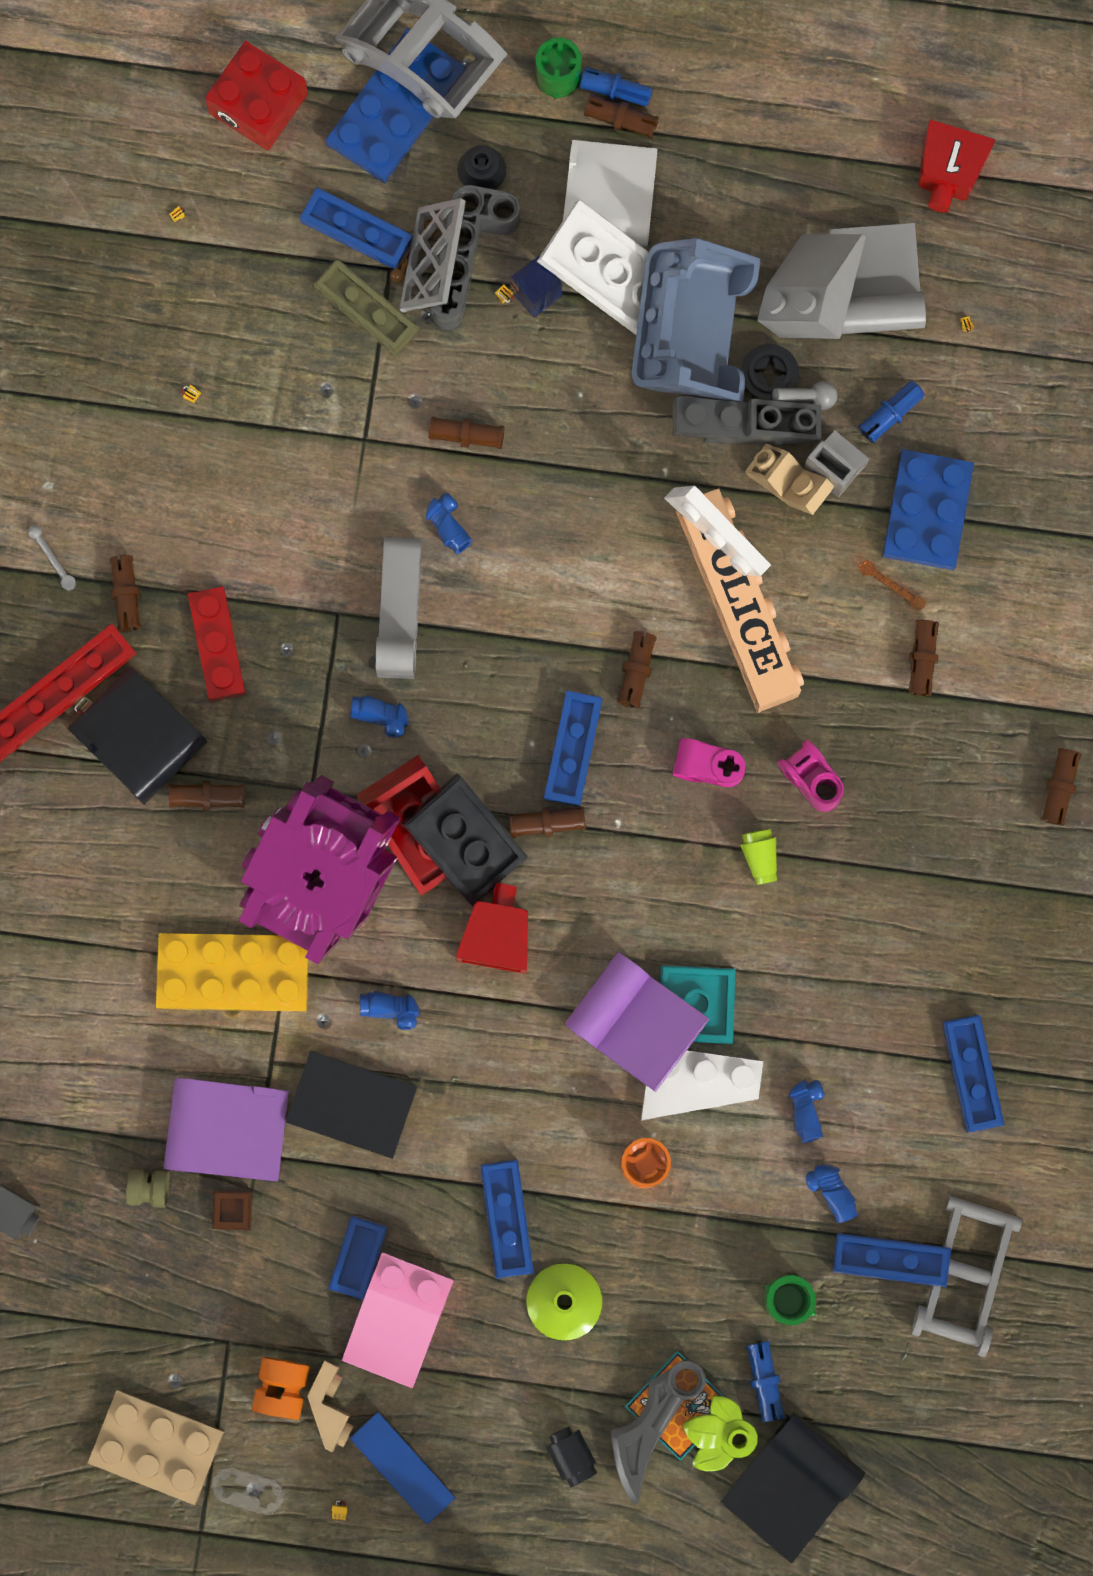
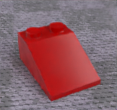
M417 755L356 796L360 803L382 815L389 811L401 817L387 845L393 854L398 857L397 860L422 896L448 878L401 824L405 818L440 789L422 759Z

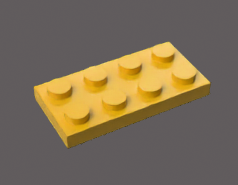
M159 933L156 1008L172 1010L307 1012L309 959L305 958L308 951L280 935Z

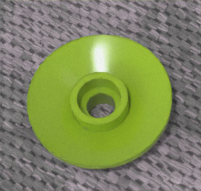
M556 1264L547 1267L534 1278L528 1289L526 1299L528 1315L534 1326L550 1338L556 1340L579 1338L589 1332L599 1319L602 1310V1294L599 1285L589 1272L579 1266ZM563 1294L569 1295L572 1299V1305L566 1310L560 1309L557 1305L558 1297Z

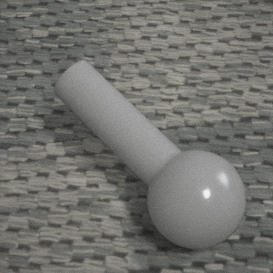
M827 381L817 382L811 388H774L772 391L773 401L811 403L821 405V410L833 407L838 397L834 385Z

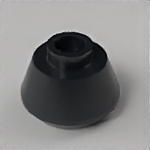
M484 145L475 146L465 151L460 157L457 166L458 177L463 185L495 190L504 181L506 163L502 155L494 148Z

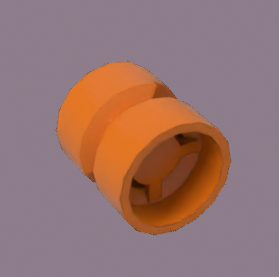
M641 1138L633 1141L624 1150L620 1159V1169L623 1177L630 1185L641 1189H649L659 1185L667 1177L671 1169V1157L668 1149L661 1142L653 1138Z
M263 1356L258 1374L262 1387L255 1389L251 1411L275 1417L300 1420L304 1398L299 1393L301 1389L307 1387L311 1366ZM277 1387L285 1388L281 1397L277 1396Z

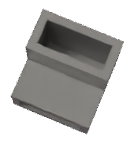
M834 430L808 456L804 470L828 478L834 486L831 493L839 498L866 467L870 458Z

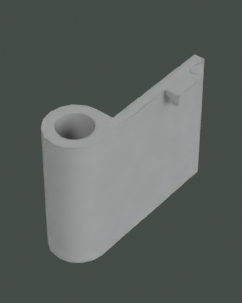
M915 223L829 229L828 234H863L866 237L842 334L925 328V299L923 292H920Z

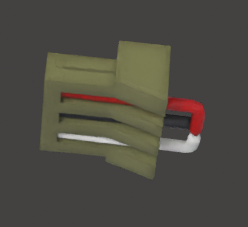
M83 696L75 703L76 707L74 710L81 714L93 702Z

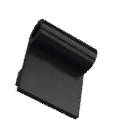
M131 667L67 728L144 805L208 743L193 725Z
M793 1412L781 1424L746 1470L741 1473L720 1503L789 1563H793L836 1506L855 1490L866 1472L797 1413Z

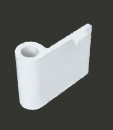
M572 140L563 220L574 203L580 200L641 247L647 249L658 149Z

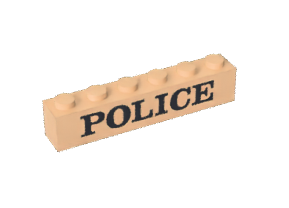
M719 488L703 494L734 526L732 518L735 517V511L729 497L723 498ZM676 511L756 712L759 713L798 698L801 692L800 686L804 685V681L796 664L791 666L786 652L790 651V647L784 632H777L772 620L776 618L773 603L769 597L763 598L759 585L763 584L762 577L749 576L748 574L744 576L731 565V558L721 549L719 550L714 547L700 530L679 511ZM740 530L739 532L745 537L743 531Z

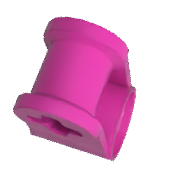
M680 739L672 771L674 777L730 788L742 781L745 773V761L738 752L712 746L698 740ZM727 761H733L734 768L739 771H733L730 777L723 776V769L718 768V766H725Z
M809 740L802 742V748L787 760L781 759L777 762L785 777L799 789L816 810L828 812L838 806L844 791L843 783L827 764L820 751ZM822 784L830 785L834 788L836 796L831 800L821 799L816 793V788Z

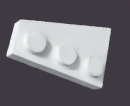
M695 485L673 488L664 497L667 502L700 530L714 547L719 550L721 549L731 558V565L742 575L761 576L771 566Z
M687 1050L656 1092L648 1086L645 1087L641 1121L759 1099L763 1061Z

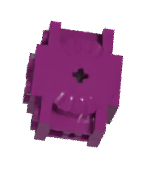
M323 775L312 783L307 781L301 791L298 789L295 791L285 807H277L272 817L267 815L257 833L262 839L256 849L253 847L250 849L242 863V868L246 869V872L241 882L250 887L245 892L239 907L244 909L239 922L250 928L258 923L307 950L305 958L316 964H319L337 946L341 936L348 940L367 920L398 858L386 851L385 848L401 818L389 811L382 815L332 788L335 782Z

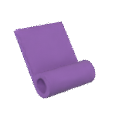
M617 952L564 1025L656 1092L707 1024L709 1018L650 977L630 959Z
M174 1078L163 1169L278 1182L289 1091Z

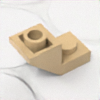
M765 444L745 470V473L787 505L811 515L816 512L834 488L828 478L804 470L790 452L769 444Z
M325 1360L307 1397L323 1445L326 1450L333 1452L336 1445L344 1447L353 1426L347 1423L351 1416L350 1414L324 1402L326 1396L333 1399L343 1378L337 1375L340 1366Z

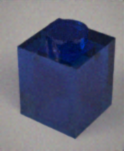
M539 255L511 277V291H513L515 297L533 318L562 296L561 280L537 262L540 257Z

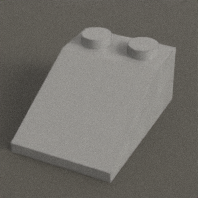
M802 234L766 286L757 321L779 338L840 339L866 237L863 234Z

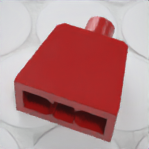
M495 883L492 903L476 901L457 951V962L527 974L528 910L514 907L516 886Z

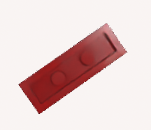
M224 586L188 593L209 701L214 702L246 695Z

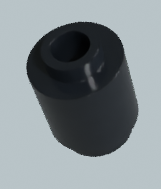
M567 1426L549 1436L551 1444L545 1448L562 1481L567 1480L570 1488L597 1474L594 1467L596 1461L579 1429L572 1432L570 1427Z

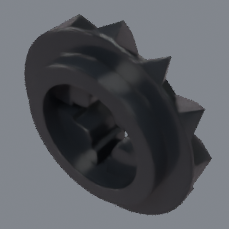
M764 344L751 350L744 358L741 367L745 376V387L752 397H758L763 400H773L772 391L774 388H795L799 378V367L795 357L784 347L775 344ZM769 360H772L773 370L779 373L780 376H775L770 386H767L766 377L760 375L759 371H765Z

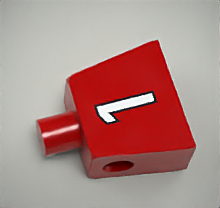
M930 119L923 140L918 181L920 188L932 191L928 203L930 209L946 213L949 211L952 198L962 201L967 200L996 139Z

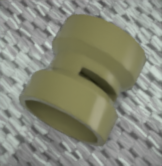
M130 1168L126 1190L127 1205L140 1206L142 1203H151L153 1207L166 1208L170 1186L169 1170L157 1169L153 1173H147L142 1168Z

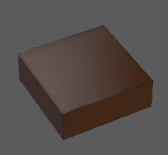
M213 1191L212 1229L251 1230L253 1192Z

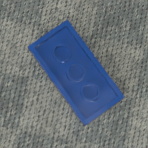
M407 28L388 55L393 52L410 29ZM430 42L408 67L443 98L466 71L465 65ZM376 70L325 141L328 147L385 184L434 116L424 109L423 102L411 91L388 75Z

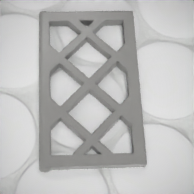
M462 198L418 207L399 308L401 312L447 304L466 202ZM451 210H454L452 222L447 227L443 220ZM431 215L433 220L423 231L425 216ZM439 227L443 234L431 248L428 239ZM447 244L445 259L441 263L437 255ZM423 248L427 255L416 267L419 251ZM432 263L436 271L424 283L421 275ZM441 279L438 295L432 296L431 290ZM416 283L420 291L413 300H410L412 287Z

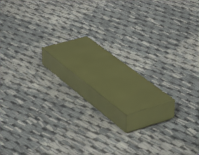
M338 258L313 284L314 289L394 356L419 331V327Z

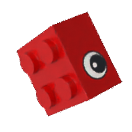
M245 40L205 96V101L210 115L269 151L307 97L308 92L303 76Z

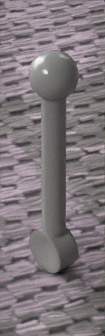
M38 525L30 526L28 535L32 539H36L61 577L62 587L67 591L73 590L76 587V580L65 572L42 537L41 527Z

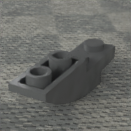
M677 396L673 400L672 436L704 438L705 443L784 445L820 442L821 405L751 399L746 403Z

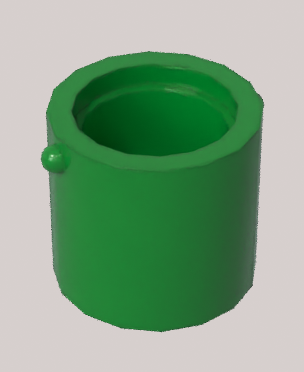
M562 37L551 38L538 48L535 57L536 83L542 92L554 99L572 94L579 87L581 81V52L578 46L569 39Z
M795 1275L779 1276L766 1285L763 1305L767 1314L775 1322L784 1325H799L807 1321L810 1316L816 1315L814 1311L816 1295L812 1286L804 1278Z

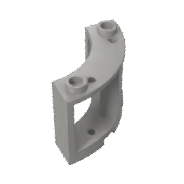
M366 0L335 37L337 42L343 47V55L354 64L372 67L396 80L423 102L424 109L436 118H456L507 55L503 48L475 21L470 24L456 16L454 12L457 10V7L447 0ZM403 12L420 16V19L390 55L376 48V45ZM440 28L457 40L476 58L444 98L408 68Z

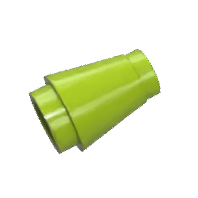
M771 828L742 834L743 843L740 846L755 879V884L759 885L777 881L776 837H772Z

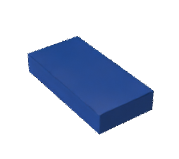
M351 1216L328 1289L364 1300L388 1227Z

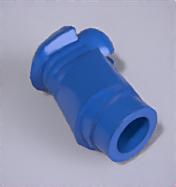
M444 493L439 500L435 497L432 499L426 510V520L433 522L444 546L452 549L456 554H460L471 545L473 539L450 514L458 508V503L449 493Z
M368 694L361 697H352L351 719H358L359 721L380 726L385 725V734L392 738L403 736L405 733L404 728L409 725V717L406 708L400 702L398 705L384 703L382 700Z
M374 990L372 993L360 994L359 996L360 1017L397 1018L399 1029L410 1030L416 1027V1018L420 1016V1010L415 999L410 994H407L406 997H401Z
M805 1079L797 1083L791 1089L788 1096L792 1098L793 1109L795 1110L793 1115L794 1131H797L802 1144L824 1137L814 1104L815 1100L823 1099L825 1096L819 1080L807 1083Z
M817 1165L814 1171H810L806 1175L805 1179L808 1188L814 1192L819 1189L822 1190V1194L837 1223L857 1217L856 1199L844 1185L841 1177H839L838 1172L841 1169L834 1165Z

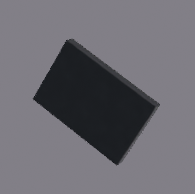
M455 774L401 822L472 907L476 901L482 899L495 887V883H500L528 858L459 774Z
M310 1051L286 1123L393 1159L418 1087Z

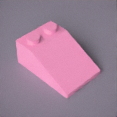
M382 1252L342 1361L413 1388L454 1280Z

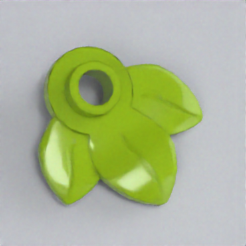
M714 1395L710 1405L711 1414L693 1417L682 1425L689 1440L700 1448L694 1456L692 1463L693 1467L699 1470H722L728 1466L733 1458L746 1457L757 1446L758 1436L754 1426L742 1418L739 1405L730 1398ZM736 1434H743L746 1436L743 1444L735 1445L732 1443L733 1437Z

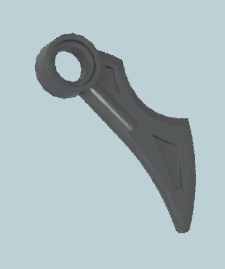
M680 1361L670 1370L649 1381L648 1400L640 1416L626 1426L611 1429L612 1449L616 1468L630 1501L635 1505L639 1502L646 1469L660 1437L683 1400L693 1399L704 1390L706 1374L703 1368L694 1361ZM682 1369H691L697 1374L698 1384L691 1391L681 1390L677 1386L676 1375Z

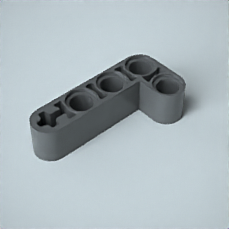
M464 185L454 192L452 200L462 198L466 202L475 203L478 207L472 212L463 213L460 235L468 237L471 241L465 246H457L453 269L460 270L464 275L459 280H451L449 295L452 296L453 308L449 310V314H444L442 310L445 309L446 304L431 307L432 319L438 328L452 330L462 323L481 231L508 235L517 229L520 223V204L513 194L472 185ZM501 208H506L513 214L509 218L501 219L494 213ZM451 210L448 214L447 227L452 222L454 210ZM447 244L440 253L439 260L441 263L445 259ZM441 279L434 286L432 296L438 295Z

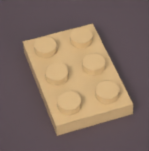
M116 1390L88 1464L196 1505L225 1431L121 1390Z

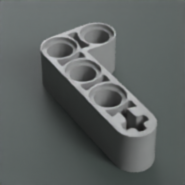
M384 537L379 637H377L376 673L377 677L415 679L421 538Z

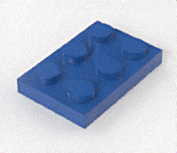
M902 449L882 557L955 570L974 462Z

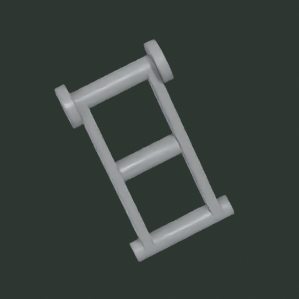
M949 1196L945 1210L952 1212L942 1247H948L952 1250L961 1215L1002 1227L991 1271L950 1259L949 1275L987 1286L975 1330L934 1318L933 1315L941 1287L931 1286L926 1307L919 1305L915 1312L911 1326V1335L919 1337L921 1331L924 1330L977 1347L976 1355L985 1357L993 1335V1328L986 1325L1012 1231H1020L1023 1218Z

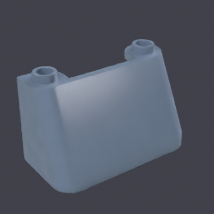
M698 238L662 242L654 245L650 249L645 262L632 365L633 382L639 387L703 399L743 402L745 376L740 368L728 366L736 296L749 294L757 285L761 258Z

